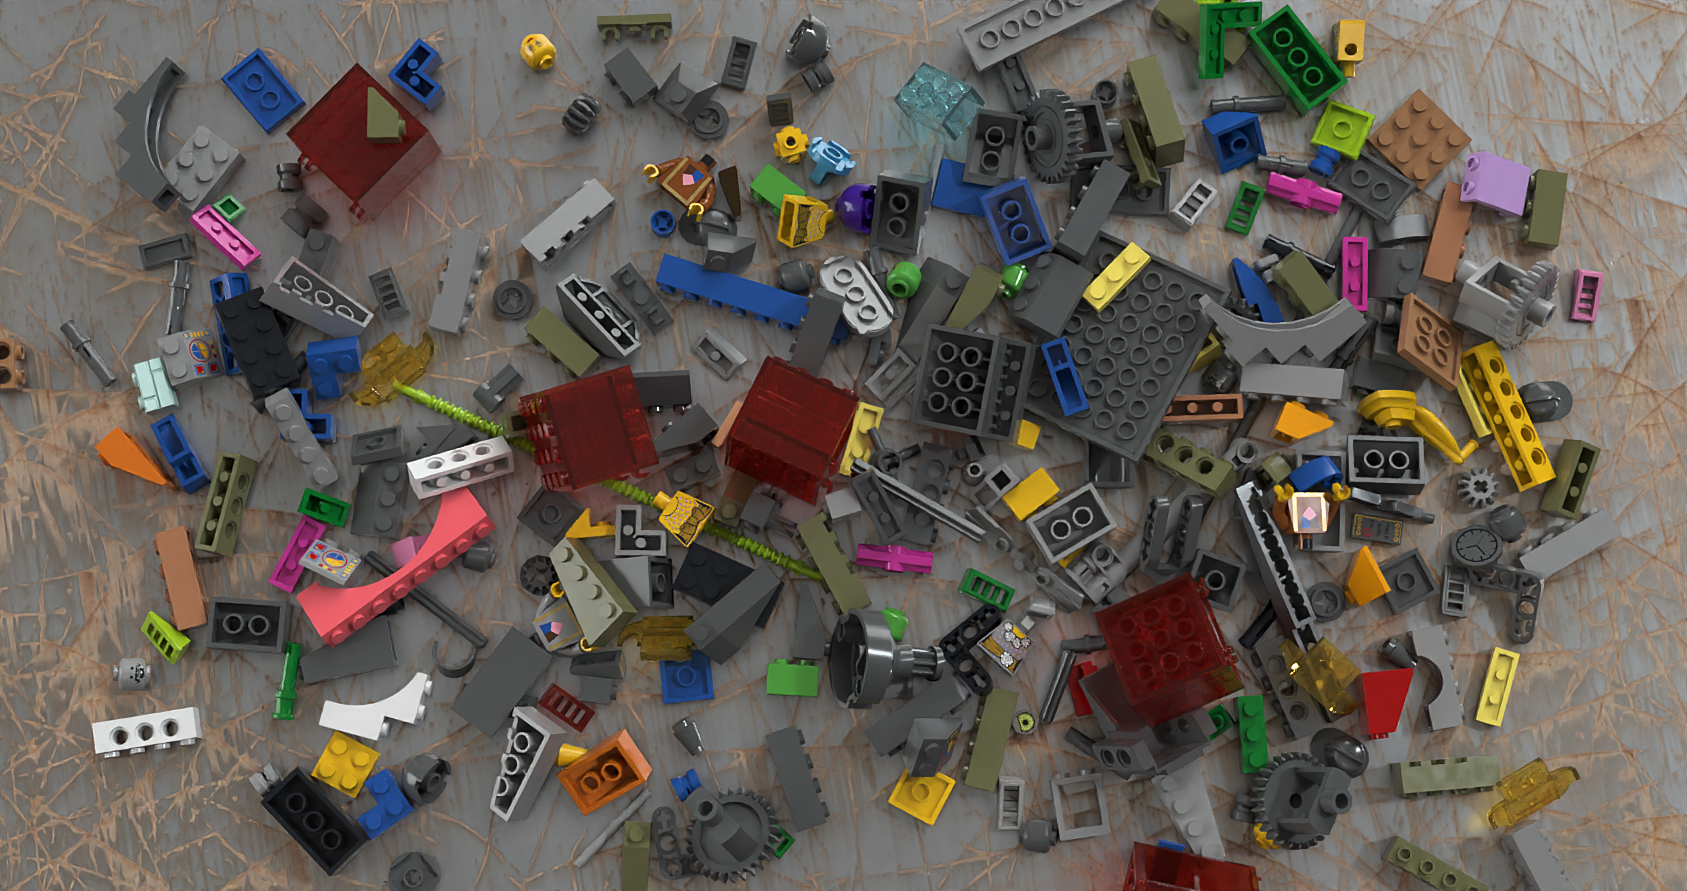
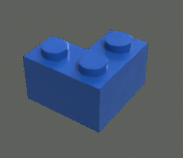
M418 38L388 74V77L395 86L429 112L434 109L446 94L442 86L429 77L441 63L442 59L436 50Z
M358 336L308 343L306 359L316 400L341 397L343 388L341 374L361 371L363 355Z
M289 389L318 443H336L337 418L332 414H312L313 393L308 389ZM281 433V434H280V439H282L283 441H285V442L287 443V441L285 440L284 436H283L282 433Z
M385 768L364 783L378 805L357 818L369 838L377 840L418 810L404 792L391 769Z

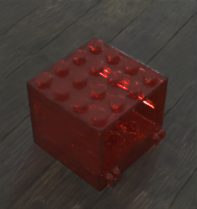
M358 63L286 133L302 153L297 162L300 165L305 164L304 168L308 172L312 171L311 166L314 165L353 202L349 211L355 214V210L357 208L360 209L356 215L359 221L363 220L364 214L374 221L442 152L430 131ZM368 87H373L399 112L402 120H406V135H402V143H371L367 138Z
M767 355L728 433L724 465L763 483L767 482L778 489L788 492L787 494L816 506L824 488H827L826 495L832 493L833 483L829 480V477L834 476L837 472V460L852 431L860 397L850 389L843 388L842 390L834 386L833 382L826 378L820 377L818 379L810 375V372L802 367L794 368L780 357L774 356L772 358Z
M630 364L519 397L521 401L518 403L519 411L522 417H526L528 424L526 434L529 441H533L536 450L533 451L534 460L537 466H541L543 473L541 475V483L545 490L548 489L549 494L573 491L611 478L618 482L625 481L630 475H621L631 473L636 479L645 478L650 472L640 474L639 470L659 464Z
M1190 572L1094 613L1129 703L1150 728L1245 688L1235 665L1239 661L1237 655H1232L1235 652L1233 646H1227L1206 597L1210 593L1208 587H1203L1206 581L1203 577H1200V581L1196 582Z

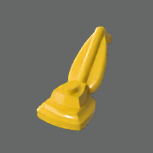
M1379 390L1362 399L1357 405L1358 415H1363L1366 420H1374L1379 428L1396 430L1401 428V426H1409L1418 436L1423 437V440L1442 452L1456 465L1464 464L1467 457L1479 448L1478 443L1474 439H1469L1467 444L1459 450L1454 437L1445 425L1429 409L1416 405L1417 397L1415 392Z

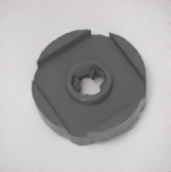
M421 852L404 853L391 864L388 885L391 891H436L441 880L439 868L436 862L427 854ZM411 870H414V873H416V870L420 873V881L416 885L415 882H412V884L408 882L410 878L408 873Z

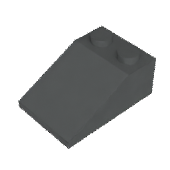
M980 107L974 108L963 174L964 182L996 187L1013 180L1024 115Z
M887 169L878 174L870 247L879 246V249L918 255L931 202L932 177Z

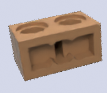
M15 339L0 340V393L22 392V385L25 384V372L21 367V360H24L25 356L24 348ZM9 348V356L2 360L1 352ZM10 373L9 382L2 384V376Z

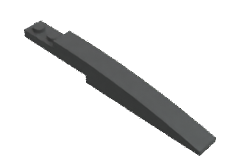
M1255 479L1234 489L1240 513L1265 586L1301 676L1308 678L1326 722L1333 723L1352 713L1313 623L1317 619L1260 486Z

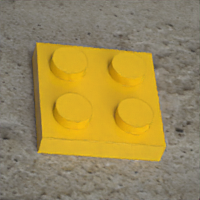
M335 730L311 775L357 799L381 753Z
M906 767L888 803L933 826L956 781L940 772L935 777H910Z

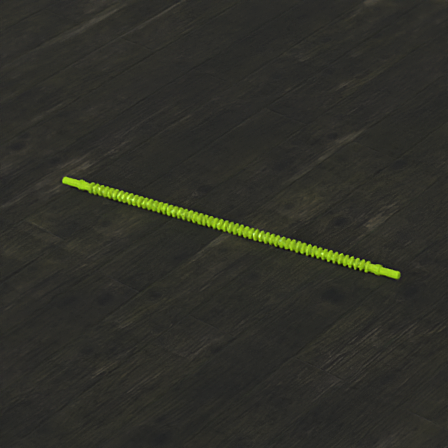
M395 381L392 386V390L414 399L416 404H425L428 409L434 408V412L439 410L441 415L446 413L448 418L452 416L454 421L459 419L462 424L466 422L467 427L472 425L474 430L479 428L481 433L486 431L487 436L492 434L493 438L503 435L505 439L501 425L495 426L494 421L489 423L487 418L482 420L480 415L475 417L474 412L469 414L468 410L462 411V407L456 408L455 404L449 405V401L442 402V398L436 399L435 395L431 397L420 388L416 390L398 381ZM527 436L505 439L507 444L512 443L513 447L519 446V450L525 449L526 453L532 452V456L539 455V459L545 458V462L550 460L552 465L558 464L559 468L565 467V471L570 469L572 474L577 472L578 477L583 475L585 480L590 478L592 483L597 481L598 486L603 484L605 489L610 487L612 492L617 490L618 495L623 493L625 498L630 496L631 501L636 499L638 504L643 502L645 507L650 505L651 510L656 508L658 513L663 511L652 503L655 497L652 496L651 492L646 494L645 489L640 491L638 486L633 488L631 483L626 485L625 480L620 482L618 477L613 479L611 474L606 476L605 471L600 473L598 468L593 470V466L586 467V463L580 464L579 460L573 461V457L567 458L566 454L562 456L560 451L555 453L553 448L547 449L546 445L540 446V442L535 444L533 439L528 441ZM711 519L703 528V533L709 532L710 536L714 534L716 539L723 538V542L729 541L730 545L734 543L736 548L743 547V551L747 549L750 554L754 552L756 557L761 555L763 560L769 559V563L776 562V566L781 564L783 569L787 567L798 576L802 574L818 582L823 579L820 571L814 572L811 567L804 565V561L793 560L790 558V555L784 556V552L777 553V549L773 551L770 546L764 547V543L758 544L757 540L753 542L751 537L746 539L744 534L740 536L737 531L731 532V528L726 530L724 525L720 527L717 522L711 523Z

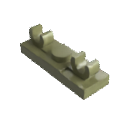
M671 13L597 16V26L599 31H602L601 38L603 42L607 41L606 36L611 32L615 34L616 42H619V31L637 35L651 29L650 36L652 40H655L657 31H663L665 40H668V29H672Z
M1129 117L1123 118L1120 122L1124 140L1119 142L1118 146L1123 149H1129L1128 157L1136 165L1137 170L1131 171L1129 176L1134 180L1139 177V181L1133 185V188L1143 190L1148 186L1155 190L1162 185L1141 126Z

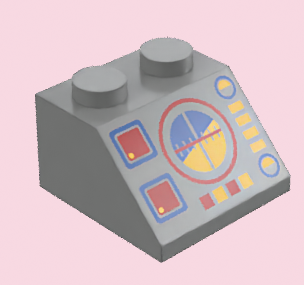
M211 328L181 331L157 339L171 385L178 391L226 375Z
M325 538L324 542L316 539L298 564L345 587L354 588L366 562L360 560L362 555L350 549L345 553L337 549L339 544Z

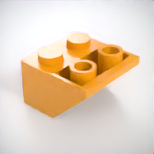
M1297 401L1286 402L1279 409L1268 436L1292 446L1325 433L1332 427L1334 422L1329 420V416L1323 412L1315 411L1313 413L1306 410V406Z

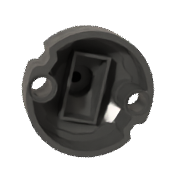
M851 608L848 610L847 615L842 614L838 619L830 645L829 677L834 698L842 708L872 709L873 704L881 702L893 679L906 680L911 677L925 678L927 681L936 682L942 677L944 670V654L942 649L938 646L916 648L908 644L895 643L885 617L878 610Z

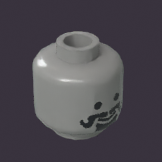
M122 658L119 666H114L113 681H118V687L121 690L142 691L145 685H149L150 665H147L143 658Z

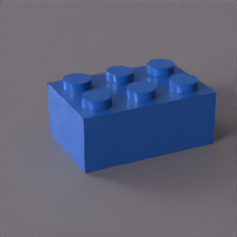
M1018 177L977 194L1003 264L1009 266L1053 248L1025 177Z

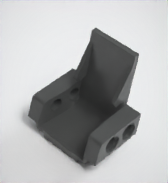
M1120 658L1078 680L1106 737L1092 745L1103 770H1117L1118 774L1169 775L1204 755L1203 748L1211 743L1209 735L1218 731L1204 707L1164 706L1153 712L1152 709L1157 708L1159 702L1134 673L1126 658Z

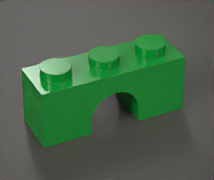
M1263 695L1233 698L1235 723L1238 725L1240 747L1238 749L1240 774L1260 773L1259 770L1267 768L1266 762L1269 761Z

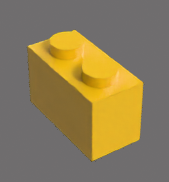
M1041 466L1004 495L1001 501L1020 524L1023 520L1026 521L1038 514L1036 510L1041 506L1045 505L1048 508L1059 498L1056 495L1060 489Z

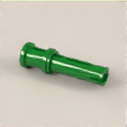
M286 642L280 687L274 694L277 698L275 711L272 712L271 717L282 720H294L292 713L294 700L298 697L295 685L302 644Z

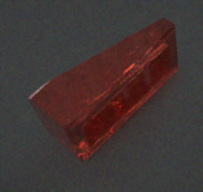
M553 682L538 702V704L580 733L595 714V711ZM557 691L560 694L552 706H550L548 702ZM567 698L568 701L561 711L556 710L563 699ZM574 703L577 706L568 718L565 714ZM581 709H583L585 713L576 724L573 721Z

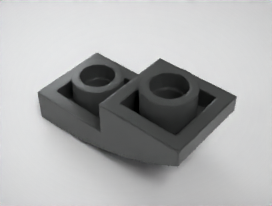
M1426 214L1395 216L1388 226L1379 220L1373 222L1379 244L1400 245L1405 240H1428L1431 237Z

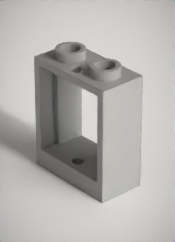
M1094 768L1080 770V776L1070 777L1069 772L1054 774L1055 779L1049 780L1059 841L1111 834L1101 772L1095 773ZM1095 780L1102 824L1065 830L1058 785Z

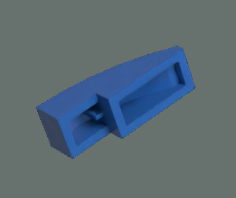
M1239 258L1232 259L1230 267L1241 299H1246V306L1254 305L1255 312L1259 313L1258 321L1268 323L1284 322L1278 304L1260 277Z
M1065 337L1042 344L1041 348L1065 416L1088 409L1089 406Z
M173 413L150 425L168 463L174 469L182 488L189 495L211 483L198 455Z

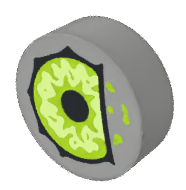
M1027 709L1018 711L1012 719L1014 730L1021 735L1031 734L1038 725L1036 715Z

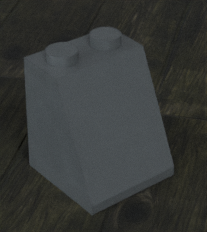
M639 556L598 561L637 611L674 609L672 559Z

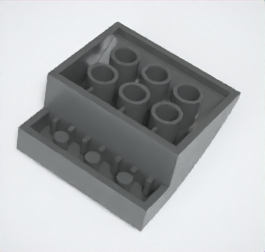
M928 323L909 422L1017 444L1037 345L1001 336Z

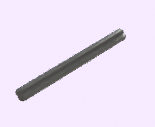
M856 458L852 463L850 470L853 473L859 475L873 468L885 491L974 542L980 543L985 536V530L859 458Z
M369 551L364 558V562L385 578L398 571V569L374 551ZM419 585L407 593L477 648L481 649L487 643L488 638Z

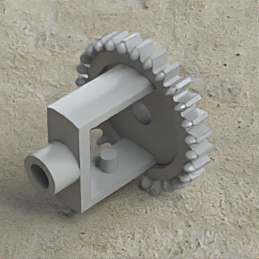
M1494 256L1484 266L1467 259L1460 266L1455 278L1457 282L1464 285L1459 301L1500 324V326L1495 328L1497 331L1495 332V340L1499 345L1512 351L1518 345H1521L1524 339H1527L1529 332H1533L1535 324L1542 328L1547 326L1556 310V306L1549 303V300L1553 298L1554 295L1552 293L1556 290L1557 286L1555 285L1559 281L1560 269L1558 266L1549 261L1541 260L1531 266L1532 271L1525 272L1497 256ZM1492 281H1495L1517 293V295L1510 294V297L1513 299L1511 303L1485 289V287Z

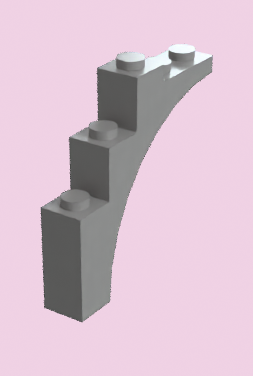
M1207 294L1198 300L1203 307L1200 310L1202 315L1209 322L1214 320L1218 324L1216 330L1224 338L1222 342L1226 347V350L1223 352L1232 363L1237 360L1242 367L1262 350L1271 360L1276 358L1281 364L1300 348L1310 358L1315 355L1321 362L1367 323L1346 297L1329 309L1314 316L1293 322L1280 323L1253 321L1237 316L1219 306Z

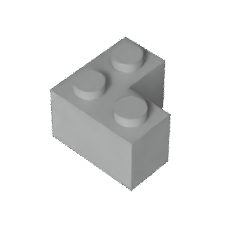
M616 505L615 556L617 558L639 556L668 558V533L666 530H643L644 508L642 505Z

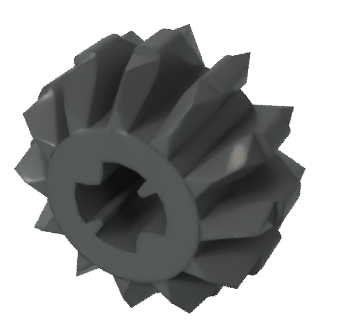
M587 93L579 95L562 117V125L569 132L577 136L584 134L598 117L601 111V104Z

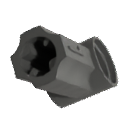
M508 364L491 381H486L479 386L473 393V397L491 414L505 402V397L520 385L524 379Z

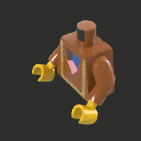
M707 153L698 163L689 156L679 157L655 166L651 164L646 165L641 173L642 176L644 174L650 175L647 180L649 184H652L658 178L657 183L659 187L688 211V217L691 214L693 216L697 215V222H700L702 215L714 205L716 194L715 180L708 172L717 162Z
M1288 483L1285 484V489L1280 485L1274 487V492L1277 495H1275L1272 516L1282 530L1283 535H1297L1298 550H1312V535L1326 533L1342 500L1347 499L1351 494V490L1347 485H1344L1342 491H1340L1341 486L1339 483H1334L1331 488L1334 495L1331 496L1330 493H1294V489Z

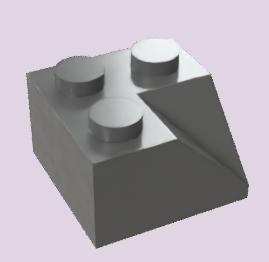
M1197 548L1194 561L1189 567V572L1186 574L1179 596L1231 613L1248 565L1205 549Z

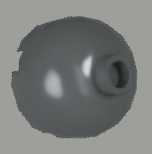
M812 14L807 15L808 21L805 19L801 21L789 41L791 44L793 43L791 51L786 49L785 56L801 64L809 65L815 63L820 57L824 59L831 49V46L828 44L830 40L828 27Z
M421 753L409 759L402 769L401 783L404 792L419 805H423L422 802L424 801L428 804L433 802L447 785L443 780L446 774L450 776L451 765L442 757L432 753Z

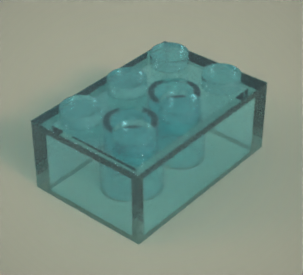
M925 62L920 65L893 99L907 117L956 141L985 104L973 86Z

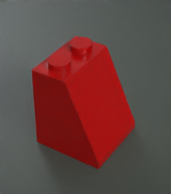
M1413 668L1367 672L1353 676L1361 736H1368L1369 740L1389 738L1388 733L1396 732L1414 673Z

